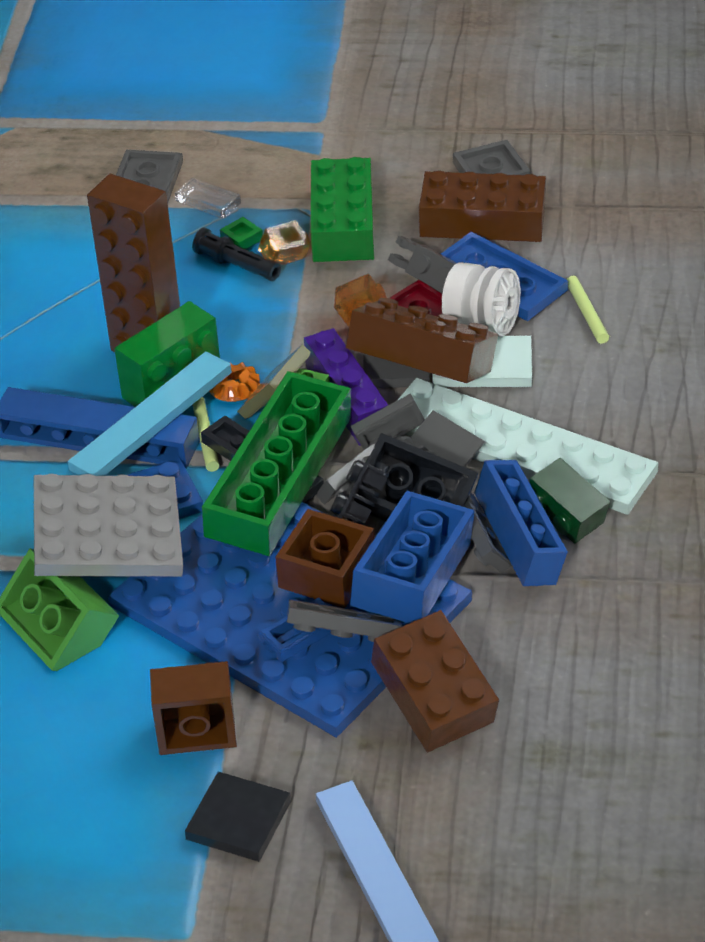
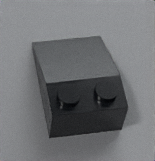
M381 433L370 456L372 458L369 464L375 466L376 462L379 461L389 466L387 474L390 476L382 491L364 482L362 483L363 486L380 494L378 498L361 489L357 493V495L375 503L374 507L357 499H354V501L371 509L370 515L387 521L406 491L464 507L478 477V472Z

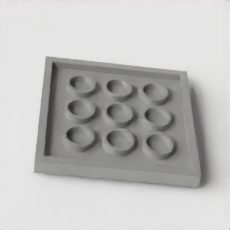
M34 475V576L182 577L183 558L175 477L162 475Z

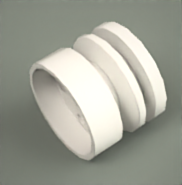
M459 262L449 271L444 283L442 313L458 318V323L469 325V323L483 324L488 326V331L497 333L498 336H505L514 326L519 311L521 294L519 277L510 268L499 269L490 266L485 269L484 266L479 264Z

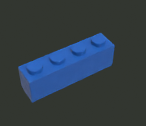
M485 460L474 494L523 586L556 585L568 551L518 461Z

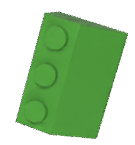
M31 548L27 551L0 596V616L52 671H58L100 647L119 617L80 576H34V549Z

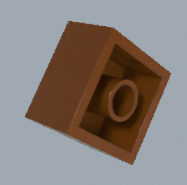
M307 509L275 557L278 588L313 599L320 598L323 602L345 608L351 599L353 570L375 539L374 528Z
M228 661L150 669L151 705L160 755L237 747Z

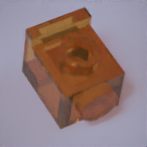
M294 220L266 228L258 250L264 258L278 262L281 266L306 258L311 241L308 234Z
M368 273L336 287L334 308L349 327L352 310L365 306L368 302L379 301V298H386V293L380 283L376 284Z

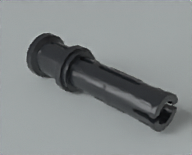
M201 228L193 239L192 249L195 253L199 255L205 253L212 256L220 264L232 263L272 282L280 274V263L238 247L231 238L216 236L212 234L210 229Z

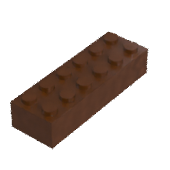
M110 173L87 194L110 348L111 351L115 352L114 348L179 308L180 300L166 191Z

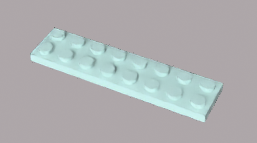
M416 378L399 398L401 399L411 393L424 419L434 410L484 440V445L472 458L483 463L485 460H517L526 478L530 479L558 458L563 459L611 501L610 509L626 515L630 513L658 472V462L419 378ZM419 426L405 433V435L412 436Z

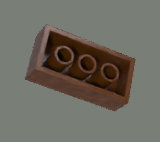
M439 170L433 172L425 171L419 203L420 237L462 239L468 233L473 232L487 240L542 242L546 176H536L534 174L507 175L504 173L481 174L474 172L455 173Z
M379 298V301L368 302L365 306L352 310L346 348L467 384L491 372L498 334L488 331V326L483 324L469 323V325L458 323V318L451 315L440 314L437 317L427 314L428 310L422 307L409 306L405 308L398 306V301L394 299Z

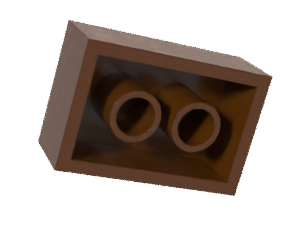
M442 610L374 639L371 663L427 753L494 723L499 698Z

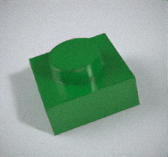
M241 217L221 228L220 237H229L235 245L247 249L263 240V230L246 218Z

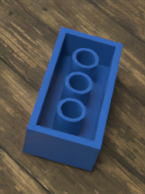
M406 491L353 570L350 606L393 618L406 624L426 617L471 544L475 510Z

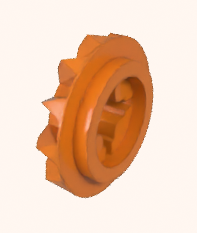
M229 362L232 373L209 392L212 396L222 401L236 402L245 400L260 385L259 374L256 373L254 366L246 367L244 362L238 365H233Z

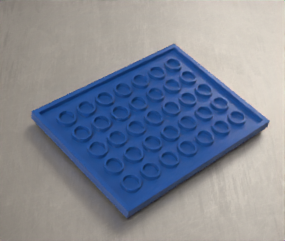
M301 502L270 556L204 537L201 514L180 532L183 558L182 577L130 576L108 595L109 605L207 663L228 661L229 675L336 738L386 688L371 663L374 642L369 641L367 635L353 633V637L343 638L329 634L283 662L277 659L276 652L272 654L268 650L267 643L263 645L259 641V631L287 616L289 600L307 603L315 600L278 588L276 555L307 509L321 512ZM449 579L428 615L442 610L449 623H451L472 601V590ZM351 599L348 602L347 606L344 608L367 612L366 610L350 606ZM324 602V603H325L326 605H328V606L342 608V607H339V606L332 605V604H329V603Z

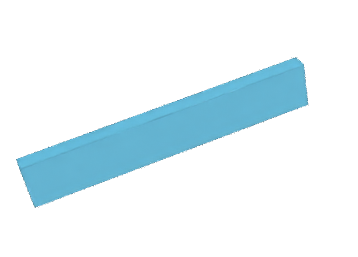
M205 351L68 460L69 470L77 475L105 476L231 374V364Z

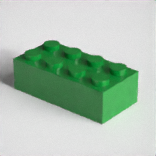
M352 157L349 159L323 158L311 160V244L313 262L374 260L371 158Z

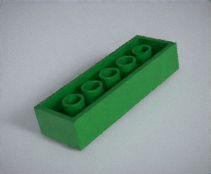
M287 371L202 506L204 537L266 556L271 555L351 419V388Z

